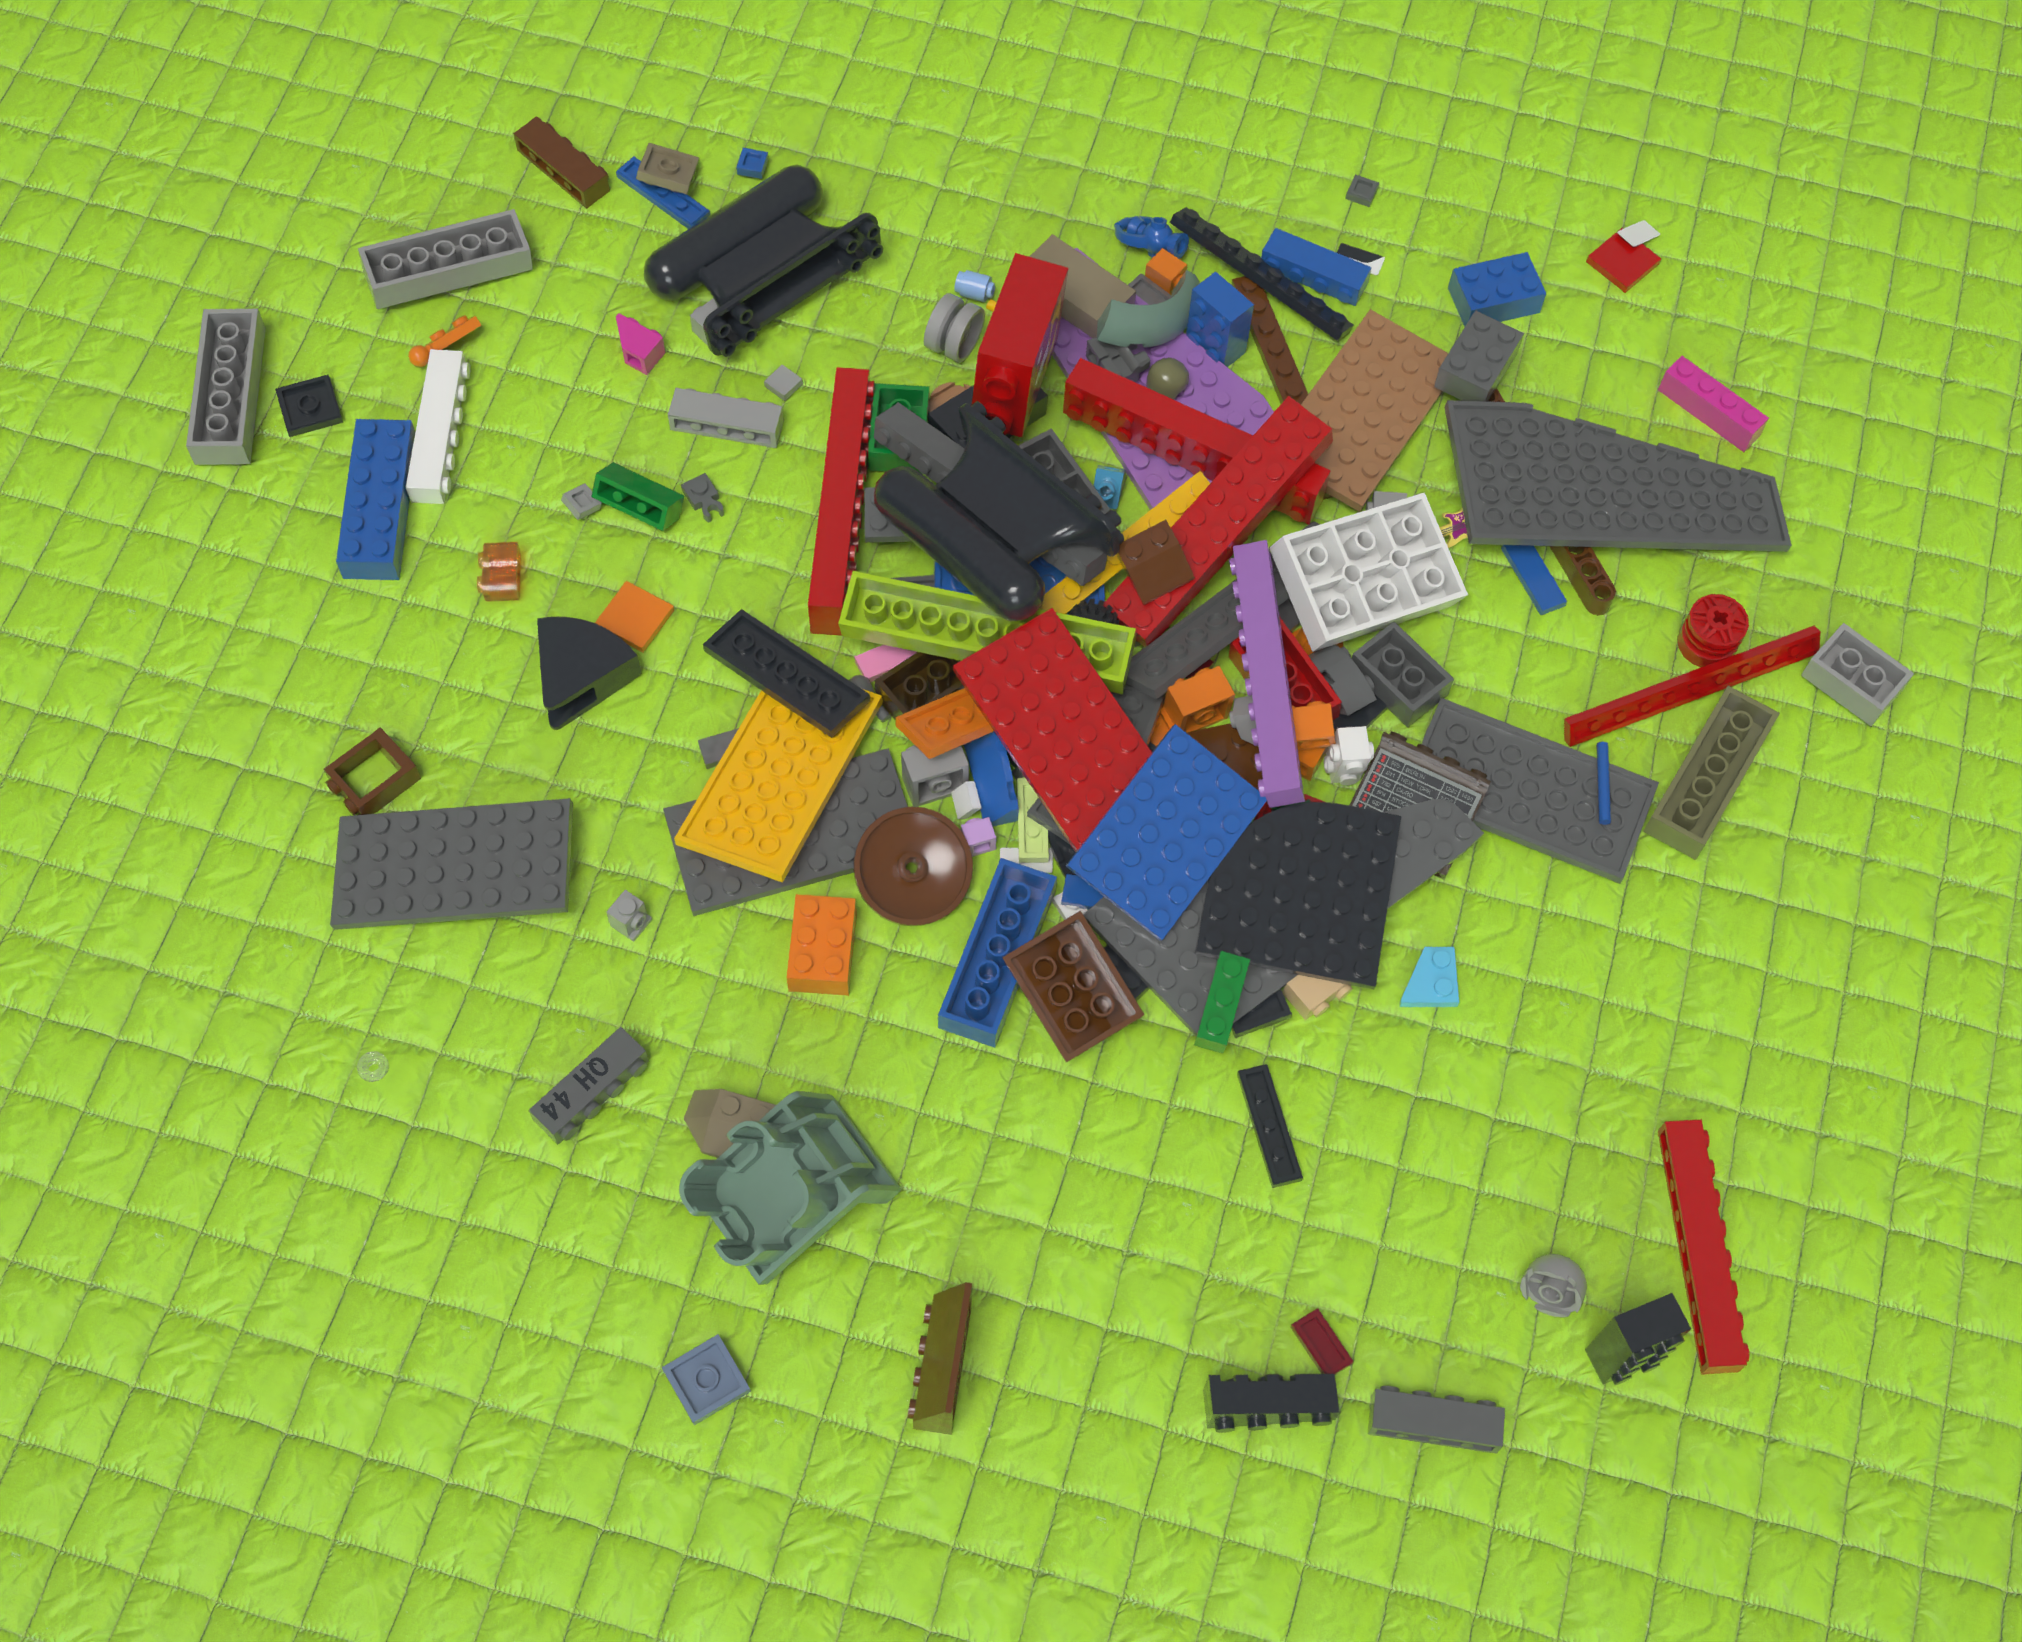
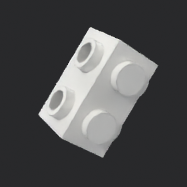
M1366 726L1337 728L1335 732L1336 744H1331L1327 748L1326 756L1324 757V769L1326 773L1330 774L1331 783L1352 785L1360 781L1364 771L1368 768L1370 760L1374 758V746L1372 742L1368 741Z

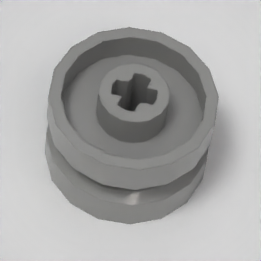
M951 293L945 294L939 300L929 318L924 334V346L936 353H941L945 350L947 358L957 363L963 362L974 349L981 334L985 320L984 309L973 303H968L964 306L962 298Z

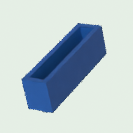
M1278 228L1274 229L1262 250L1261 256L1262 261L1271 267L1279 269L1291 281L1308 286L1319 293L1327 294L1353 306L1357 305L1368 285L1372 269L1368 265Z

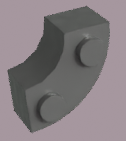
M1332 645L1308 655L1342 701L1340 714L1348 716L1377 700L1373 693L1375 689L1373 681L1368 675H1363L1345 647L1339 648L1336 645Z

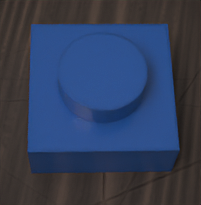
M743 148L736 167L737 174L762 179L769 159L768 152Z

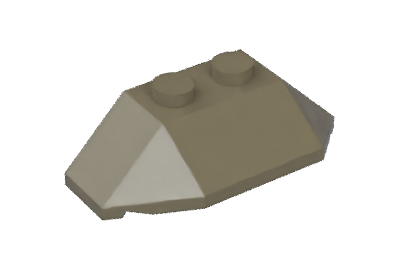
M724 1089L694 1090L684 1116V1121L701 1153L718 1158L734 1144L726 1136L734 1126L744 1121H759L776 1105Z

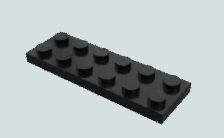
M742 609L703 643L704 652L831 738L870 702L869 693Z

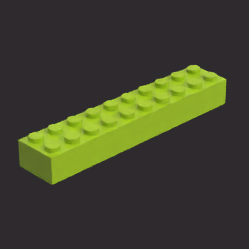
M853 571L838 624L844 637L962 661L1047 610L1038 609L1033 616L1025 620L1008 621L998 616L974 595ZM1056 612L1109 691L1123 694L1136 642V628Z

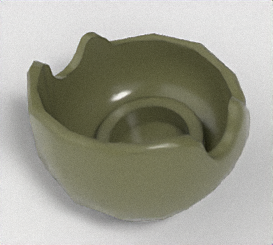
M1170 357L1162 358L1151 366L1146 378V387L1171 399H1175L1180 392L1185 391L1189 383V372L1185 365L1177 359Z

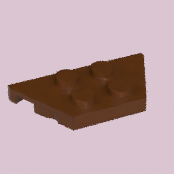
M1231 723L1186 732L1259 791L1258 780L1263 779L1262 771H1257L1255 754L1260 753L1259 747L1242 740L1237 728H1233Z

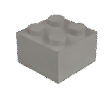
M915 745L901 752L902 779L913 807L952 796L951 792L964 782L969 781V764L962 746L931 759H928Z

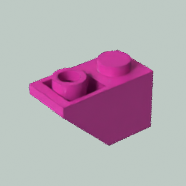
M618 313L616 321L625 364L648 375L666 353L663 337L656 330H649L640 325L634 318H627Z

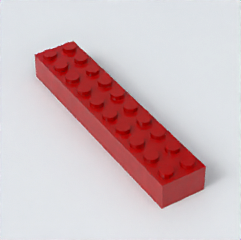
M1082 358L1078 360L1065 382L1063 413L1069 418L1082 421L1097 431H1104L1115 436L1121 442L1137 446L1145 453L1159 456L1172 465L1181 466L1194 475L1201 471L1211 481L1216 478L1253 436ZM1314 463L1273 510L1282 512L1295 521L1310 525L1324 499L1331 470Z
M836 367L808 599L811 634L842 636L838 623L852 572L857 571V560L855 559L856 553H859L860 546L858 532L862 528L861 505H864L865 489L863 488L864 482H867L868 474L866 461L868 459L875 381H870L869 369Z
M1288 396L1171 527L1195 579L1143 605L1127 576L1104 602L1103 607L1106 608L1108 605L1112 607L1111 613H1117L1116 620H1119V625L1136 628V641L1143 647L1148 646L1160 637L1234 554L1233 546L1243 544L1333 442L1332 428Z

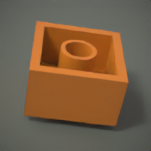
M1220 666L1212 669L1207 667L1201 669L1189 679H1178L1174 685L1168 687L1163 707L1173 724H1176L1185 732L1204 729L1227 719L1235 693Z

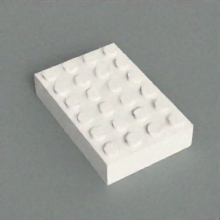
M1425 493L1282 536L1269 548L1312 652L1384 629L1392 622L1399 624L1451 607L1468 595Z

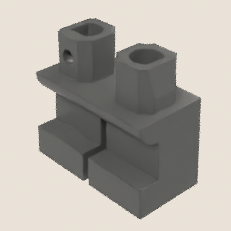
M1097 337L1087 340L1086 358L1089 362L1131 381L1137 382L1139 380V373L1150 367V358L1145 351L1135 355L1132 354L1131 351L1136 349L1138 344L1122 347L1099 341Z

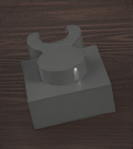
M706 473L681 484L682 492L693 509L696 511L702 508L703 518L706 522H711L709 512L712 510L718 511L721 517L724 516L723 505L717 501L719 494Z

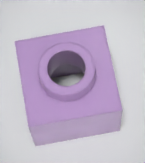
M989 817L984 819L973 818L961 825V832L968 842L972 857L996 850V835Z

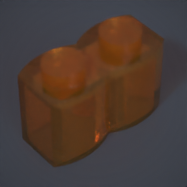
M518 542L484 543L483 552H478L479 569H482V576H477L478 593H483L485 601L519 600L521 551Z

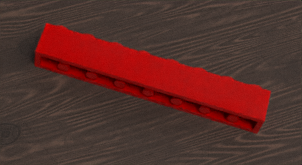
M1702 1119L1665 1121L1658 1130V1137L1701 1375L1738 1373L1747 1366L1750 1354L1747 1343H1743L1741 1331L1744 1327L1742 1313L1737 1311L1735 1301L1738 1296V1289L1735 1280L1731 1279L1730 1274L1732 1257L1730 1251L1726 1249L1724 1242L1726 1225L1725 1221L1720 1219L1718 1210L1721 1199L1719 1190L1714 1188L1713 1183L1715 1166L1713 1160L1709 1159L1707 1151L1709 1147V1134L1707 1130L1703 1129Z

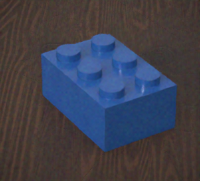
M1528 252L1454 268L1448 285V290L1464 327L1475 310L1499 322L1540 313L1546 296L1545 289Z
M1215 271L1192 289L1186 335L1197 346L1203 347L1206 350L1205 353L1216 363L1220 361L1228 367L1246 353L1254 304Z

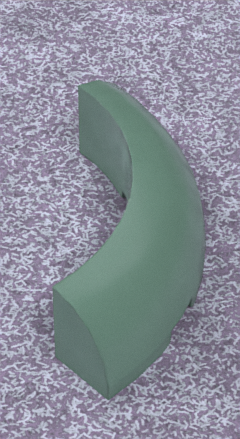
M1186 270L1173 289L1172 298L1158 304L1135 305L1111 299L1098 319L1097 340L1122 347H1128L1130 344H1143L1144 347H1152L1173 340L1187 327L1192 289L1200 284L1199 279L1195 274Z

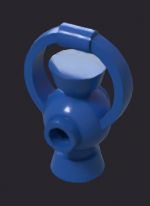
M1125 217L1114 225L1115 236L1120 242L1132 247L1145 248L1150 257H1154L1163 248L1180 259L1185 254L1189 243V237L1186 233H1173L1170 226L1166 224L1167 220L1162 217Z

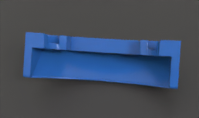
M993 731L963 744L973 780L976 784L981 804L982 819L989 817L992 827L1018 821L1019 807L1013 786L1012 771L1006 748L996 733Z

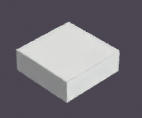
M966 781L951 792L958 819H967L981 809L974 781Z

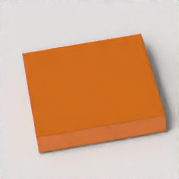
M626 581L596 620L595 624L608 629L629 646L644 653L674 612V606Z

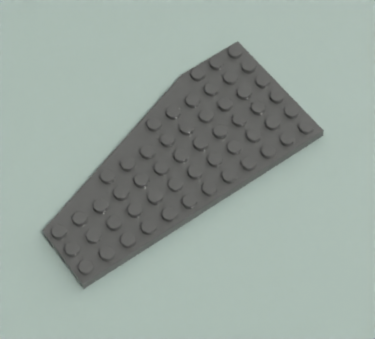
M1447 400L1444 406L1469 544L1787 552L1792 546L1776 480L1773 476L1743 467L1737 470L1700 459L1699 454L1663 443H1658L1656 446L1616 434V429L1579 418L1573 421L1533 409V405L1528 403Z

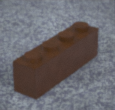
M536 116L513 133L517 151L586 209L610 192L609 176L604 168L601 166L597 167L592 163L586 153L583 151L579 152L573 147L570 140L566 137H561L550 123H545Z

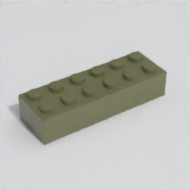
M1727 686L1643 832L1696 860L1780 713Z

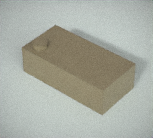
M1053 234L1029 256L1069 268L1061 317L1092 338L1097 337L1098 319L1111 299L1135 304V289Z

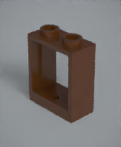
M381 727L324 768L328 778L325 782L327 787L335 796L340 793L345 798L343 804L352 815L357 813L359 815L375 814L421 779L416 765ZM380 750L398 771L360 799L342 777Z

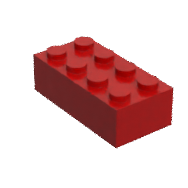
M1280 617L1291 704L1296 708L1307 706V704L1315 701H1322L1325 704L1330 703L1333 720L1338 718L1342 701ZM1237 637L1230 643L1229 658L1242 677L1247 679L1250 678L1249 671H1244L1242 654L1247 653L1246 646L1241 647L1240 638Z

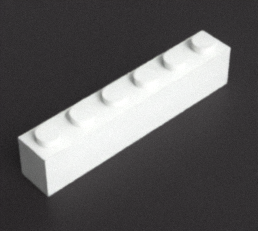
M430 349L406 483V490L411 503L444 504L446 494L450 493L451 479L449 472L454 470L455 467L453 448L458 447L459 443L457 425L461 424L463 419L462 408H460L461 401L466 400L467 391L464 384L465 379L470 377V363L465 361L463 351Z

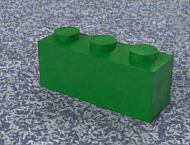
M614 462L596 473L591 495L592 498L661 531H664L679 520L684 495Z
M1220 951L1194 1046L1224 1053L1250 959Z

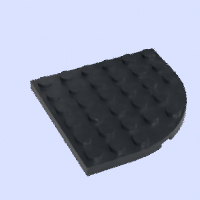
M1309 802L1277 809L1253 821L1248 825L1209 879L1195 954L1218 959L1220 951L1250 959L1249 965L1374 989L1377 981L1401 816L1344 804Z

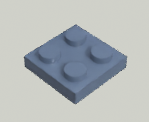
M719 1334L662 1367L693 1425L698 1424L751 1392Z

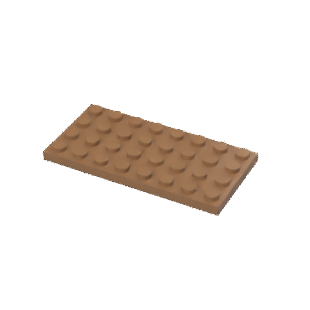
M1371 309L1301 404L1331 427L1333 431V442L1315 461L1316 464L1331 470L1325 492L1359 512L1443 393V391L1435 388L1434 385L1439 367L1448 355L1442 349Z

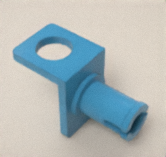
M1098 465L1094 487L1110 509H1117L1125 470Z

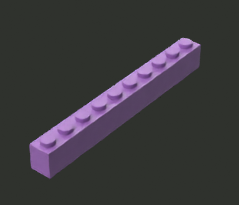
M1267 540L1233 546L1234 558H1229L1232 575H1237V581L1232 582L1235 599L1240 598V605L1235 607L1238 623L1243 622V629L1239 630L1241 647L1246 646L1247 652L1242 654L1244 671H1249L1250 678L1245 679L1247 695H1252L1253 703L1248 704L1251 721H1256V728L1251 729L1254 746H1259L1260 752L1255 754L1257 771H1262L1263 779L1258 780L1260 796L1266 797L1269 808L1305 802L1269 546Z

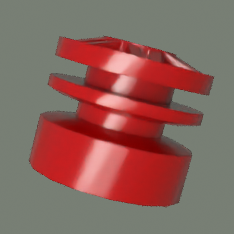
M1710 594L1698 599L1693 604L1678 634V648L1683 657L1693 665L1704 667L1735 655L1749 628V619L1744 607L1735 599L1723 594Z

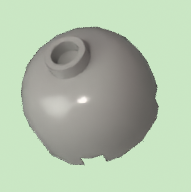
M1546 1254L1536 1258L1528 1266L1522 1277L1520 1288L1526 1300L1530 1297L1538 1303L1534 1308L1547 1315L1564 1318L1568 1317L1571 1312L1576 1311L1577 1313L1580 1310L1585 1298L1587 1282L1583 1270L1573 1260L1563 1255Z

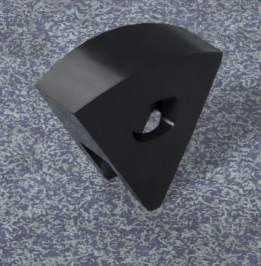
M552 616L537 618L543 704L548 710L549 724L552 729L559 730L642 674L638 655L627 643L608 629L578 618Z

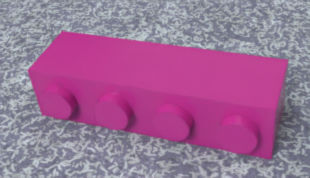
M1681 356L1665 372L1658 391L1743 452L1760 437L1769 417L1684 356Z

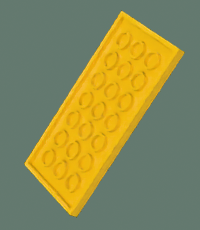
M761 690L674 838L675 844L783 883L883 703L882 695L864 690L870 694V702L831 738Z

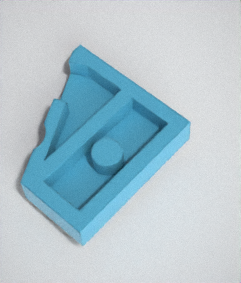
M1424 947L1400 1000V1007H1458L1459 992L1454 947Z

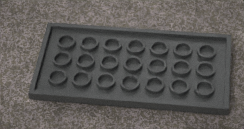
M1440 698L1422 745L1431 748L1434 751L1433 754L1442 759L1444 756H1448L1460 762V767L1470 771L1473 768L1487 775L1486 779L1491 781L1473 822L1483 830L1621 884L1659 782L1609 763L1611 823L1602 825L1599 823L1597 758Z
M889 748L852 758L783 883L676 845L674 838L696 800L663 808L692 914L697 916L854 873V854L858 842L866 829L885 813L908 806Z
M568 798L340 817L331 927L334 930L568 912L573 802Z

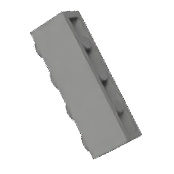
M675 388L668 412L670 430L777 448L784 423L783 408L774 403L750 401L747 398L727 397L719 393L698 392L690 388Z

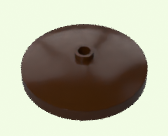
M903 807L885 813L866 829L856 847L853 872L855 883L862 899L876 914L895 924L921 926L944 918L960 904L970 886L973 861L965 836L949 818L927 808ZM909 863L915 864L917 867L916 872L910 873V870H906V865Z

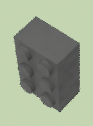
M1475 310L1439 367L1434 387L1462 401L1488 402L1518 354L1524 333Z
M1392 622L1355 651L1351 658L1363 675H1368L1375 686L1373 693L1388 706L1387 708L1407 728L1437 705L1440 698L1444 699L1447 697L1454 678L1395 622Z

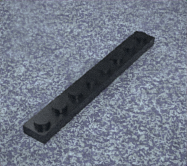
M1185 207L1173 214L1170 221L1173 226L1186 233L1190 238L1332 338L1339 341L1350 333L1354 324L1349 322L1343 314L1335 312L1322 299L1314 297L1305 291L1302 285L1292 282L1279 269L1271 267L1262 261L1259 255L1251 253L1242 247L1238 240L1225 235L1218 226L1205 221L1195 210Z

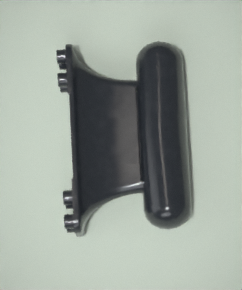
M796 164L781 169L653 251L645 261L644 280L654 295L668 301L684 298L704 285L712 294L717 305V309L711 312L703 323L708 348L714 355L729 357L734 353L737 345L743 341L747 343L752 342L762 327L833 280L839 279L849 271L852 273L858 272L863 262L870 257L872 259L879 258L883 253L880 227L878 226L877 218L871 213H863L840 227L825 226L808 218L821 205L823 195L822 184L811 169Z
M979 401L972 405L965 403L959 408V415L964 434L967 437L966 446L954 468L936 485L919 471L910 467L898 466L885 471L876 482L874 504L885 519L998 616L1008 621L1025 620L1038 611L1043 604L1045 595V583L1037 570L1029 565V563L1052 549L1073 543L1094 546L1108 556L1113 557L1120 552L1119 544L1124 541L1123 534L1116 528L1122 521L1120 516L1112 509L1106 514L1099 510L1102 504L1094 494L1091 493L1086 498L1005 436L1003 432L1006 430V426L1003 421L997 416L988 420L985 417L987 411Z

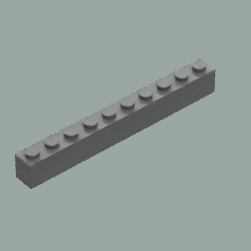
M899 402L875 417L874 439L936 483H939L954 468L964 452L963 447ZM1081 543L1066 544L1040 556L1081 586H1084L1104 571L1107 561V554L1094 546Z

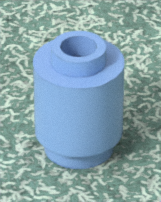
M966 270V272L959 271L954 291L960 293L962 297L985 303L988 298L991 299L993 297L995 283L992 282L991 276Z

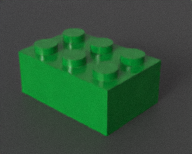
M875 383L868 448L869 471H888L898 466L910 467L919 471L874 439L875 417L899 402L928 423L930 405L929 386Z

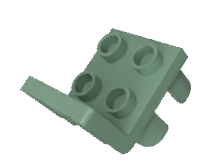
M795 1091L789 1094L759 1121H744L734 1126L726 1135L730 1142L734 1144L716 1160L700 1159L693 1163L684 1172L679 1185L680 1197L687 1210L693 1216H711L726 1239H720L714 1245L719 1256L731 1265L746 1266L758 1285L768 1284L858 1203L887 1204L901 1191L898 1183L836 1099L830 1094Z

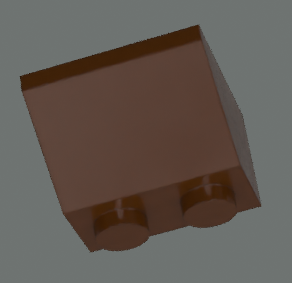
M1166 519L1119 544L1120 552L1117 553V557L1143 605L1195 579L1182 548Z

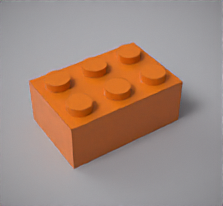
M796 894L787 969L788 991L849 996L857 917L856 898Z

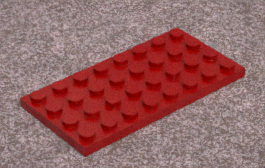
M1051 608L953 665V671L1076 852L1152 752L1054 609Z

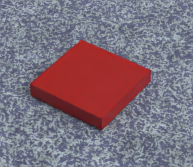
M1616 232L1588 255L1586 262L1626 293L1660 264L1661 258L1644 244L1633 247Z

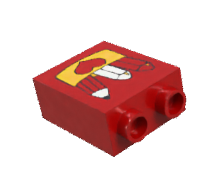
M1015 253L978 350L972 404L979 401L987 411L985 417L988 420L995 416L999 417L1006 426V430L1003 432L1004 435L1011 434L1022 438L1058 339L1069 268Z

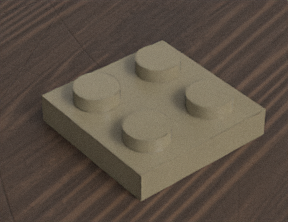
M648 143L637 171L636 180L643 181L649 185L667 188L676 193L687 194L698 166L699 157Z

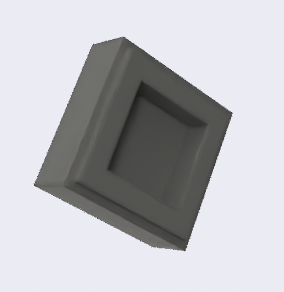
M1355 174L1345 199L1370 207L1378 190L1379 182Z

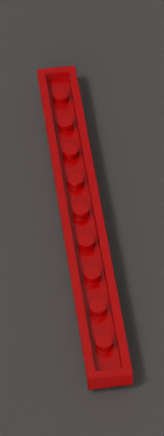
M1815 625L1564 718V741L1570 747L1721 691L1726 689L1727 686H1734L1814 656L1820 649L1821 631Z

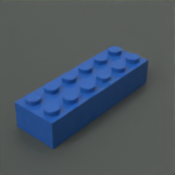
M356 419L336 563L343 579H400L410 501L406 490V483L415 438L412 420Z
M1000 858L939 1011V1029L994 1048L996 1047L1019 988L1018 983L1002 957L1039 936L1056 892L1057 876Z

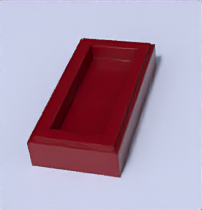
M1318 1308L1291 1324L1290 1328L1321 1374L1337 1375L1353 1365L1354 1361Z

